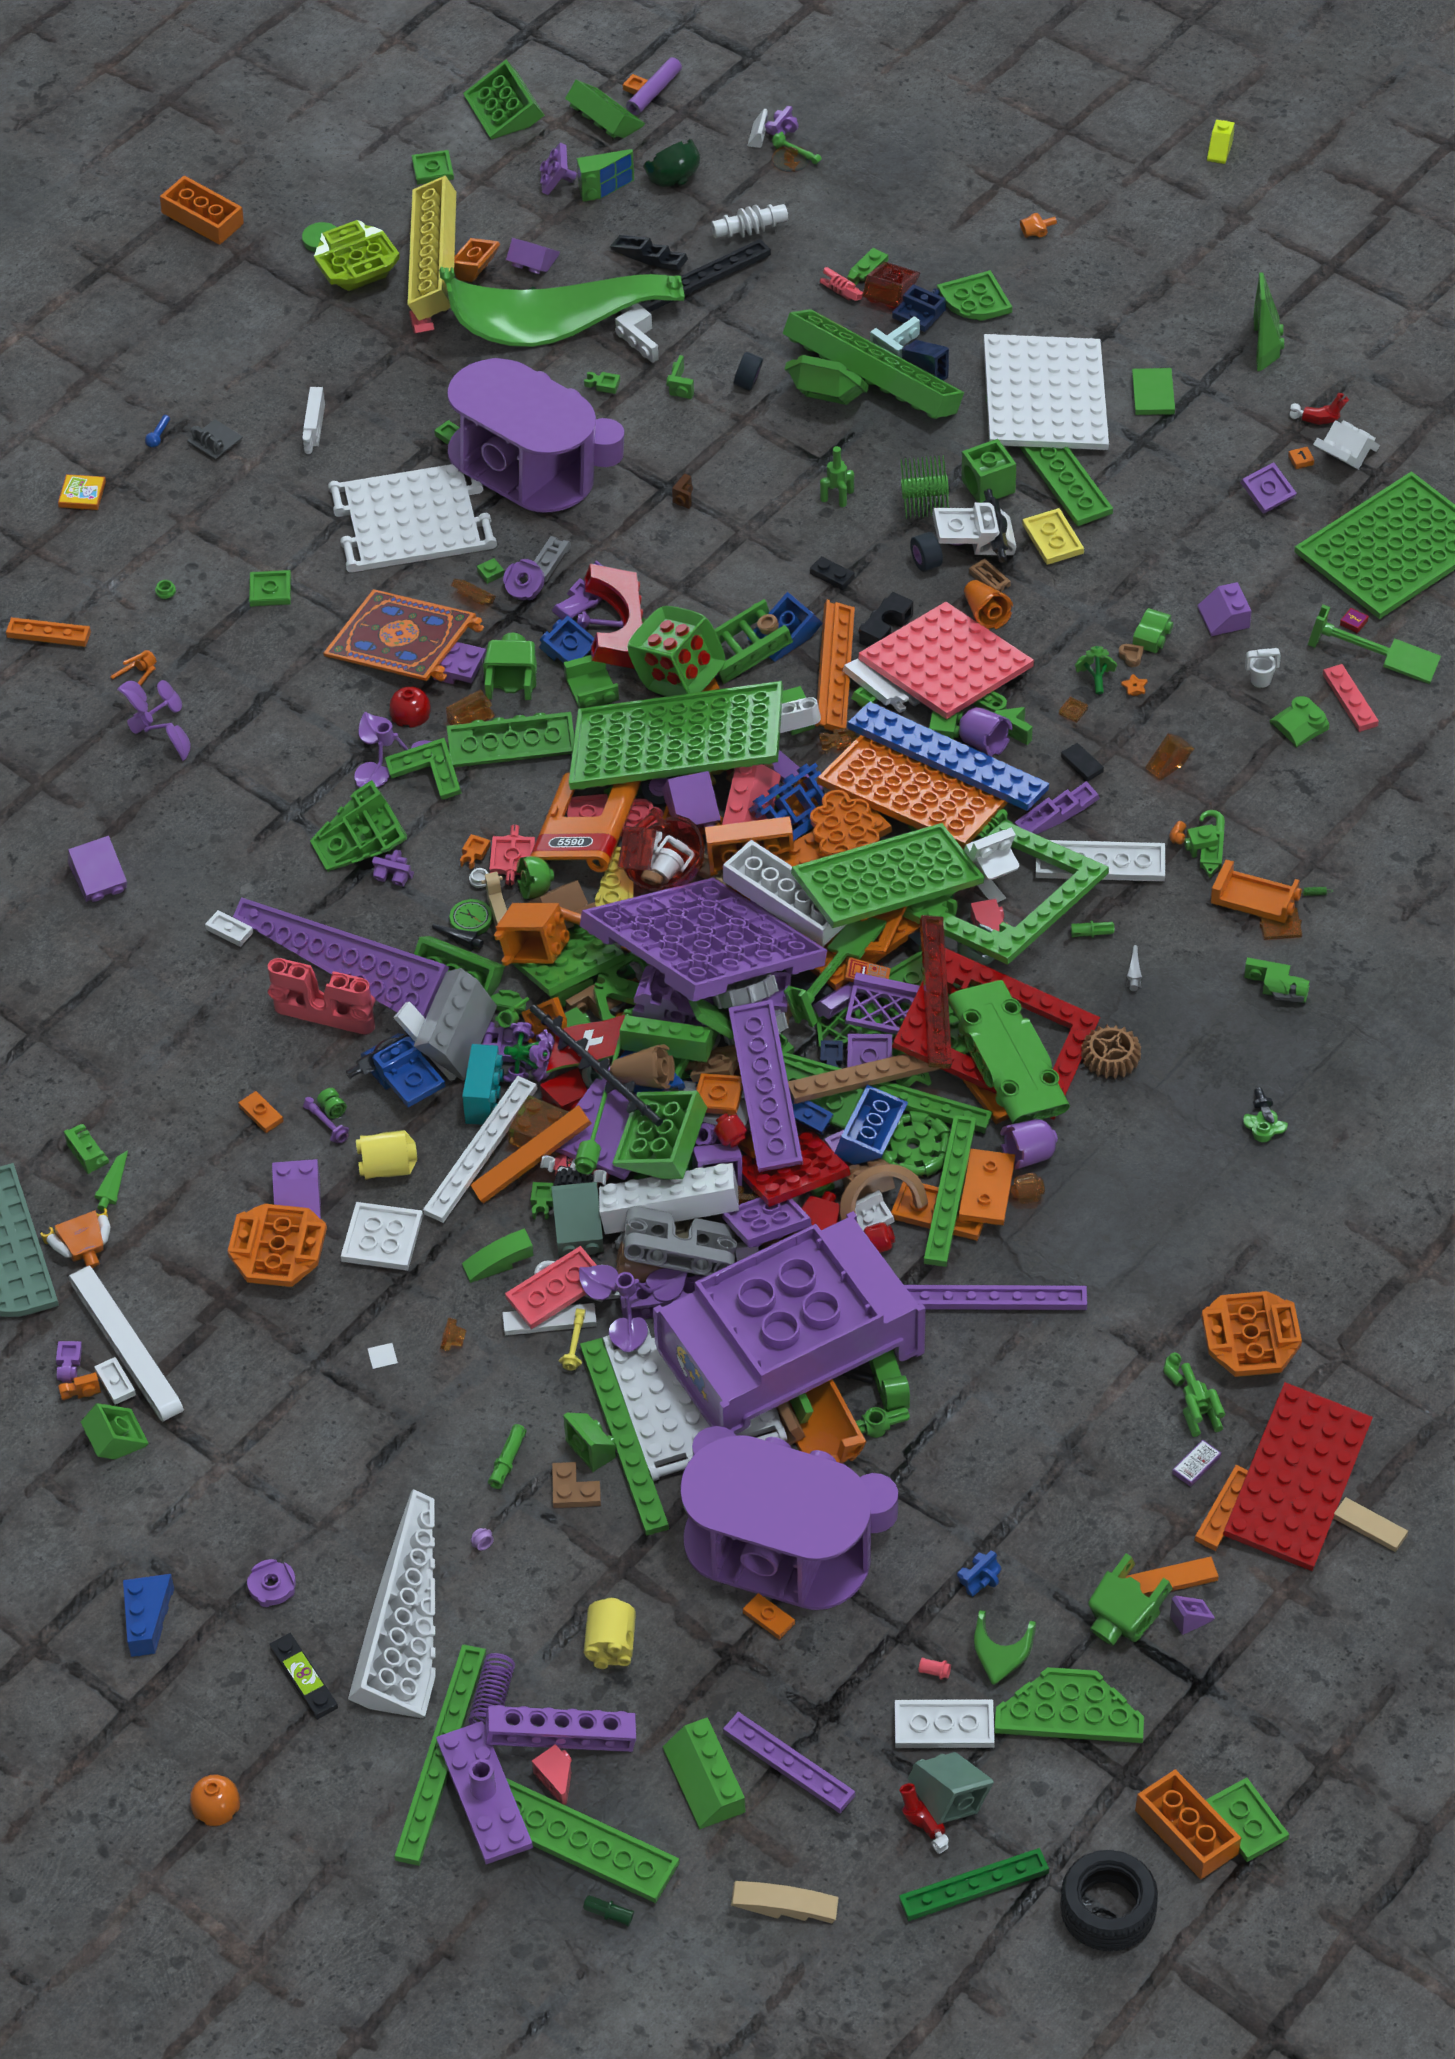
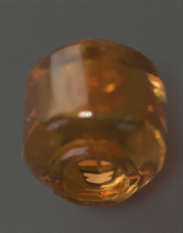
M1035 1173L1015 1177L1014 1185L1010 1186L1013 1199L1017 1198L1021 1204L1040 1201L1042 1195L1045 1194L1043 1179Z

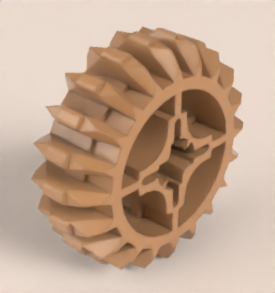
M1107 1024L1104 1029L1098 1026L1097 1031L1091 1030L1090 1034L1086 1035L1082 1044L1083 1051L1081 1056L1085 1067H1089L1090 1073L1096 1071L1097 1077L1103 1074L1106 1079L1109 1076H1113L1116 1079L1117 1075L1124 1078L1126 1073L1131 1074L1133 1068H1137L1138 1062L1141 1059V1046L1138 1043V1038L1133 1037L1132 1031L1126 1032L1125 1027L1118 1029L1117 1025L1114 1028H1110Z

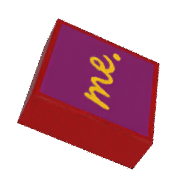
M1350 608L1340 620V625L1358 633L1368 622L1369 616Z

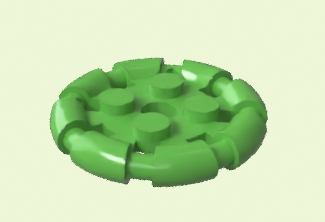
M909 1111V1114L902 1115L893 1133V1137H891L881 1158L890 1164L903 1166L917 1176H930L940 1171L944 1166L951 1131L939 1118L934 1119L929 1114L923 1112ZM903 1123H911V1126L904 1127ZM915 1143L919 1145V1147L912 1149L909 1148L908 1145Z

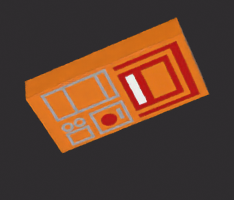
M849 957L846 963L844 980L854 982L856 972L889 979L891 968Z

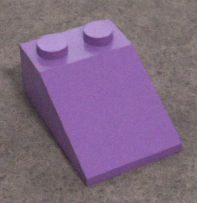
M317 1159L272 1163L274 1205L310 1208L321 1219L320 1173Z

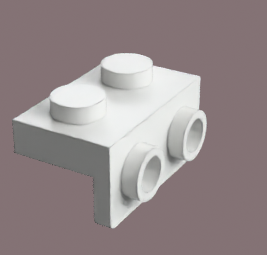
M880 1190L867 1194L864 1198L856 1201L857 1222L863 1231L865 1227L879 1222H884L886 1225L895 1222L894 1216L883 1201Z

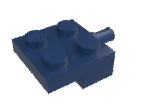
M913 284L903 295V301L892 312V318L905 323L911 318L916 317L920 320V331L926 332L946 310V298L939 296L940 291L936 290V288L930 292Z

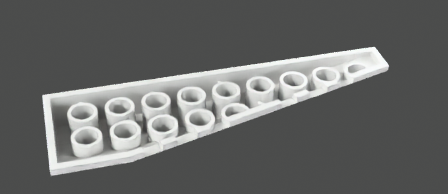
M414 1489L411 1491L383 1573L348 1699L368 1709L424 1718L436 1676L435 1668L432 1667V1660L435 1658V1648L433 1647V1636H435V1626H433V1616L435 1615V1579L433 1578L435 1559H433V1547L435 1546V1538L432 1537L434 1499Z

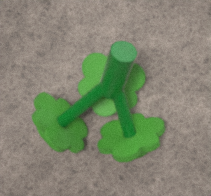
M1101 646L1091 647V650L1086 651V655L1081 656L1075 664L1076 672L1088 670L1092 674L1096 694L1104 693L1102 679L1104 672H1115L1117 663L1107 656L1109 655L1107 649H1103ZM1094 657H1095L1096 672H1095V671L1091 668V666H1090V665H1092V664L1094 663V660H1093Z

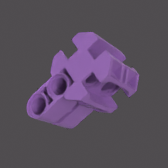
M652 965L646 966L634 997V1003L636 1004L633 1008L632 1016L706 1027L705 1024L696 1020L687 997L673 990L671 986L664 982L665 974ZM713 997L703 998V1000L714 1005Z

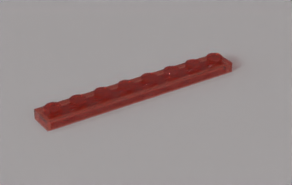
M922 915L920 918L928 1067L950 1069L952 1066L943 917Z

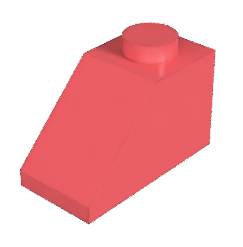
M555 1744L532 1760L533 1773L559 1803L566 1805L572 1774V1759L565 1750L561 1751Z

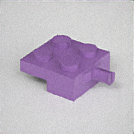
M456 642L439 664V666L445 668L443 674H447L446 679L442 682L453 684L456 679L472 683L485 658L486 649Z

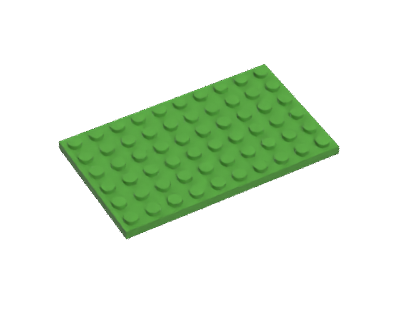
M782 681L578 709L569 776L570 790L778 762L783 700Z

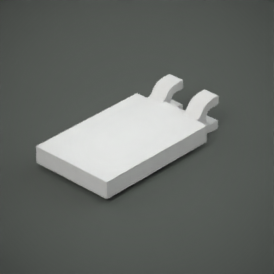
M859 659L844 665L843 672L883 704L893 705L899 713L906 710V706L902 704L906 701H909L913 706L920 704L919 700Z

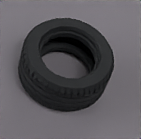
M1109 1849L1088 1853L1082 1856V1858L1077 1859L1064 1876L1060 1901L1063 1922H1065V1926L1071 1932V1935L1082 1944H1085V1946L1109 1952L1130 1948L1146 1937L1155 1922L1158 1902L1157 1884L1147 1866L1136 1857H1133V1855ZM1112 1882L1127 1888L1136 1899V1906L1130 1913L1121 1918L1106 1919L1090 1912L1082 1902V1896L1088 1888L1097 1883Z

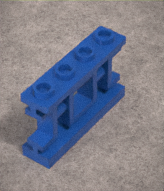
M806 763L797 769L799 774L795 777L793 774L787 776L782 780L784 783L782 786L776 784L767 790L769 795L764 797L762 794L753 800L754 805L749 808V811H755L756 818L764 814L767 819L790 816L791 826L795 823L799 824V826L792 830L794 841L813 827L810 821V813L816 807L811 799L814 797L819 806L822 805V798L825 794L814 780L821 775V772L815 769L818 765L814 763L809 766ZM806 774L810 776L803 781L809 789L807 792H805L801 784L794 788L792 787L793 783ZM792 794H795L805 809L797 817L785 801ZM776 795L780 796V798L774 801L779 812L776 813L771 805L766 808L762 807L763 804Z

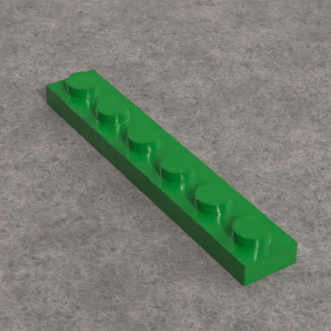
M1037 1848L899 1895V1901L907 1920L911 1921L1049 1874V1867L1041 1849Z

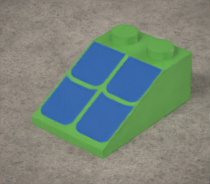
M632 149L577 158L578 185L583 202L601 199L634 181Z

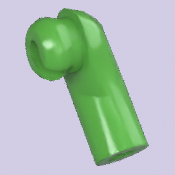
M1174 1352L1166 1358L1163 1371L1177 1387H1180L1185 1382V1378L1178 1372L1182 1358L1178 1353Z

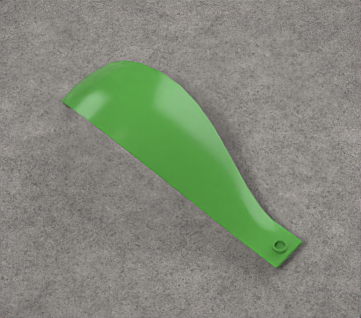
M440 267L439 269L440 278L446 284L451 310L458 321L473 334L488 341L508 346L534 347L554 343L573 336L618 311L641 301L653 299L684 301L685 297L681 276L632 275L556 288L511 290L468 284L454 278L453 267L450 268V271L449 268Z

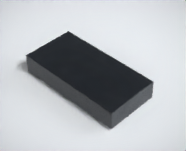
M1075 743L1061 752V758L1087 782L1104 772V767L1079 743Z

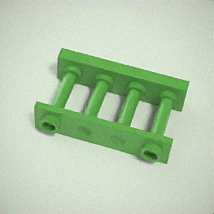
M765 599L755 603L752 607L714 629L720 643L726 641L736 654L725 660L723 667L718 673L719 679L723 684L793 642L786 625H783L762 639L750 627L758 622L760 617L770 612ZM741 631L753 643L744 650L733 638V636Z

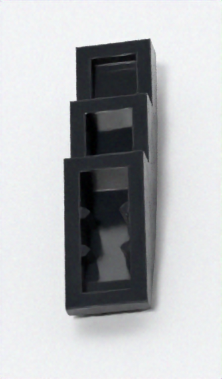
M619 235L610 246L611 250L628 258L664 269L679 271L688 260L686 253L670 252L668 245L652 244L651 238Z

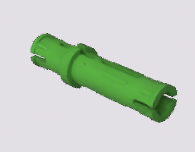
M519 1424L512 1426L501 1455L494 1462V1470L488 1480V1484H491V1487L496 1489L502 1488L507 1474L511 1472L513 1460L527 1432L524 1426Z

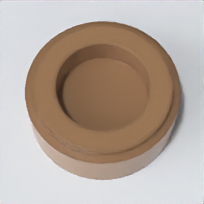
M766 614L759 618L757 626L762 634L768 635L778 629L779 623L776 616Z
M644 870L641 880L649 885L658 887L661 886L663 877L656 872Z

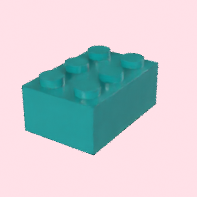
M472 1044L462 1096L465 1124L483 1125L497 1106L496 1099L501 1097L499 1082L504 1080V1068H502L503 1055H499L497 1045Z

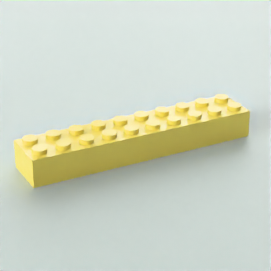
M446 175L412 190L408 306L419 321L451 308L445 281L440 278L439 273L440 267L449 268V271L451 267L454 268L456 190Z

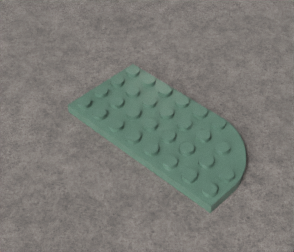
M14 1163L0 1166V1316L20 1317L59 1306Z

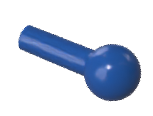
M163 415L154 432L147 434L145 438L147 446L156 447L161 443L160 435L170 421L169 416Z

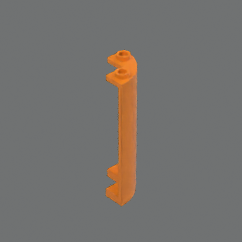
M831 1379L805 1392L814 1411L808 1422L800 1424L806 1437L795 1444L799 1451L809 1454L815 1450L824 1451L833 1456L836 1462L843 1464L848 1459L853 1461L860 1454L866 1444V1440L836 1384Z

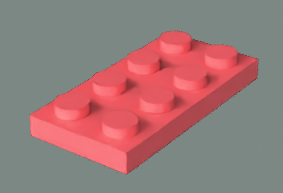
M579 1246L506 1292L505 1297L527 1325L533 1329L587 1295L580 1282L579 1268L596 1266V1263Z

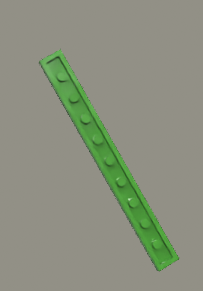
M782 1051L783 1058L820 1073L842 1069ZM891 1082L872 1085L874 1088L907 1101L908 1104L905 1111L908 1112L918 1111L927 1113L934 1119L939 1118L941 1121L950 1124L953 1123L954 1115L975 1117V1131L986 1133L992 1118V1111Z
M599 1338L580 1343V1349L610 1435L616 1442L615 1449L644 1532L647 1536L669 1530L664 1510L603 1339Z
M462 1644L395 1853V1861L420 1866L449 1774L436 1737L464 1727L486 1657V1649Z

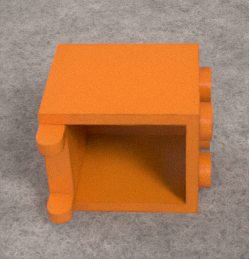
M512 903L497 924V931L494 934L495 940H500L504 953L502 964L504 966L511 963L553 964L570 938L559 903Z

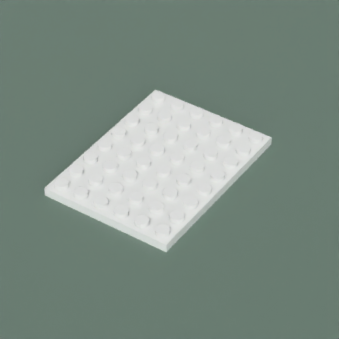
M984 334L989 442L998 439L1003 446L1108 450L1109 439L1100 339Z

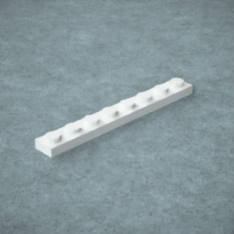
M516 1077L424 1207L425 1215L444 1223L537 1090V1084L522 1077Z

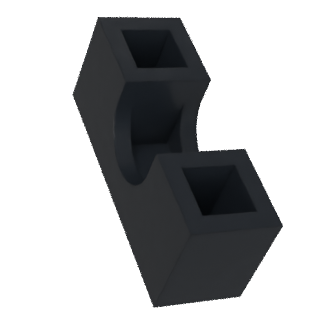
M895 592L884 598L879 608L874 610L870 618L860 625L858 630L859 643L869 647L890 635L891 626L889 624L903 627L913 616V601Z

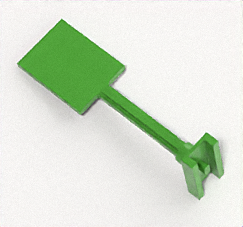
M1322 604L1308 642L1309 646L1315 648L1322 634L1329 637L1334 636L1386 656L1383 667L1430 684L1440 660V655L1395 638L1391 647L1388 648L1335 628V625L1327 623L1330 607Z
M869 917L864 921L859 920L847 924L827 947L828 951L837 953L811 987L807 991L788 986L784 990L796 1023H800L804 1019L808 1021L810 1027L815 1026L818 1021L811 1004L815 1000L816 994L847 956L857 959L863 956L866 947H868L870 942L875 941L885 928L887 921Z

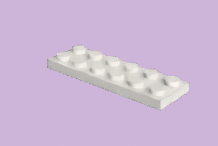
M1050 840L1109 866V874L1102 880L1165 881V843ZM1036 858V878L1069 879L1074 875Z

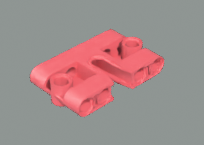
M282 958L272 959L268 963L271 982L268 994L273 998L274 1008L277 1013L364 1035L374 1031L373 1006L376 1000L371 995L370 985L366 979L333 971L330 983L326 984L323 993L319 990L318 981L311 965Z

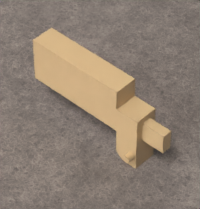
M497 872L485 874V880H481L482 884H486V894L495 927L507 911L500 885V880H503V877L498 876Z

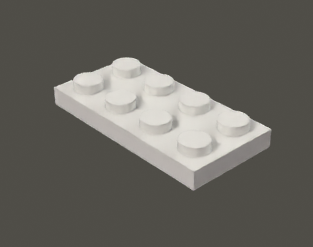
M895 1700V1748H994L993 1700Z

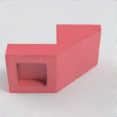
M409 311L414 334L434 330L431 317L419 321L415 314Z

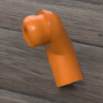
M1177 821L1169 834L1172 843L1183 844L1185 839L1183 832L1186 829L1184 822Z

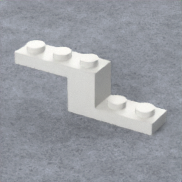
M638 303L620 310L623 314L615 318L616 334L652 363L659 360L658 345L644 334L652 329V315Z

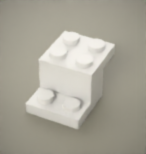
M1335 420L1324 441L1317 438L1313 444L1358 470L1369 450L1377 452L1380 446L1374 442L1375 437L1344 420L1342 423Z

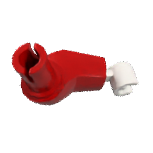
M1338 393L1331 405L1321 408L1305 407L1304 411L1301 410L1299 404L1294 403L1290 409L1297 412L1290 411V417L1297 419L1302 416V421L1314 424L1333 423L1340 418V411L1349 399L1347 396L1342 399L1344 394Z
M908 1783L901 1786L900 1793L905 1804L902 1812L910 1823L923 1828L931 1839H935L932 1841V1846L938 1854L947 1850L948 1837L945 1835L943 1823L937 1825L923 1801H919L914 1784Z

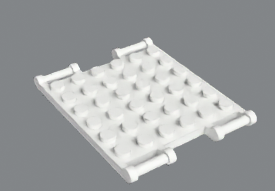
M453 464L341 483L331 481L328 484V488L333 497L334 514L337 517L350 515L355 534L353 538L343 536L340 539L347 560L345 564L347 571L358 572L494 549L497 546V541L493 537L490 514L482 513L479 517H474L469 495L481 493L483 485L471 478L472 484L467 486L464 473L460 472ZM340 492L346 493L347 506L342 505ZM483 526L486 538L483 541H480L477 527ZM358 547L361 561L354 559L352 548Z
M649 1328L644 1343L632 1352H623L619 1348L614 1350V1344L610 1336L602 1337L652 1480L656 1481L661 1476L684 1470L693 1457L692 1445L694 1438L700 1431L710 1427L659 1354L655 1345V1337L651 1338ZM776 1407L751 1419L749 1427L736 1434V1436L754 1437L776 1430V1432L757 1438L765 1440L768 1437H777L784 1441L788 1440ZM682 1458H686L685 1460L656 1468V1466L663 1465Z

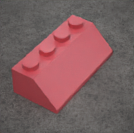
M763 764L735 768L722 825L767 819L765 814L756 818L755 811L750 812L749 808L754 805L753 800L762 794L766 797L769 795L767 790L776 784H780L781 775ZM777 795L763 804L762 807L766 808L771 805L774 809V801Z

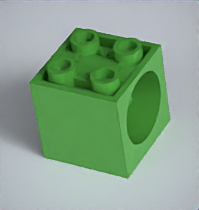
M995 439L962 451V481L978 503H983L986 500L984 494L986 489H991L993 496L999 499L1015 493L1016 463L1001 442Z

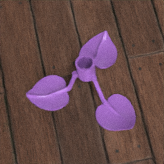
M135 681L123 683L117 690L123 693L138 711L127 721L130 730L137 734L142 730L148 732L153 729L166 728L170 740L182 761H184L190 751V741L183 729L178 725L174 727L172 723L150 726L153 722L151 715L165 705H168L172 712L181 710L182 701L179 695L167 681H160L157 684V689L164 702L150 712H147V696L142 687Z
M364 712L359 724V737L367 744H374L378 741L379 762L378 764L374 762L361 764L355 771V781L357 787L360 788L373 780L378 788L385 784L390 776L388 768L382 766L383 746H390L396 740L405 751L409 749L398 737V734L393 733L392 723L388 719ZM418 741L412 745L411 749L432 741Z
M608 1265L579 1268L582 1288L590 1298L606 1300L611 1295V1291H617V1289L619 1294L625 1298L628 1319L619 1318L609 1328V1336L612 1343L623 1352H632L638 1349L648 1335L646 1321L640 1317L632 1319L629 1297L635 1294L636 1286L647 1293L653 1292L654 1297L659 1301L669 1302L681 1295L687 1277V1272L669 1268L658 1269L647 1277L646 1283L649 1287L647 1288L639 1282V1279L634 1280L631 1273L623 1272L618 1275L617 1270Z

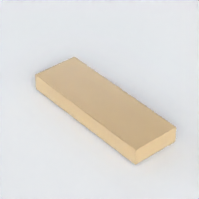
M1345 1497L1334 1513L1333 1519L1394 1552L1398 1550L1408 1535V1530Z

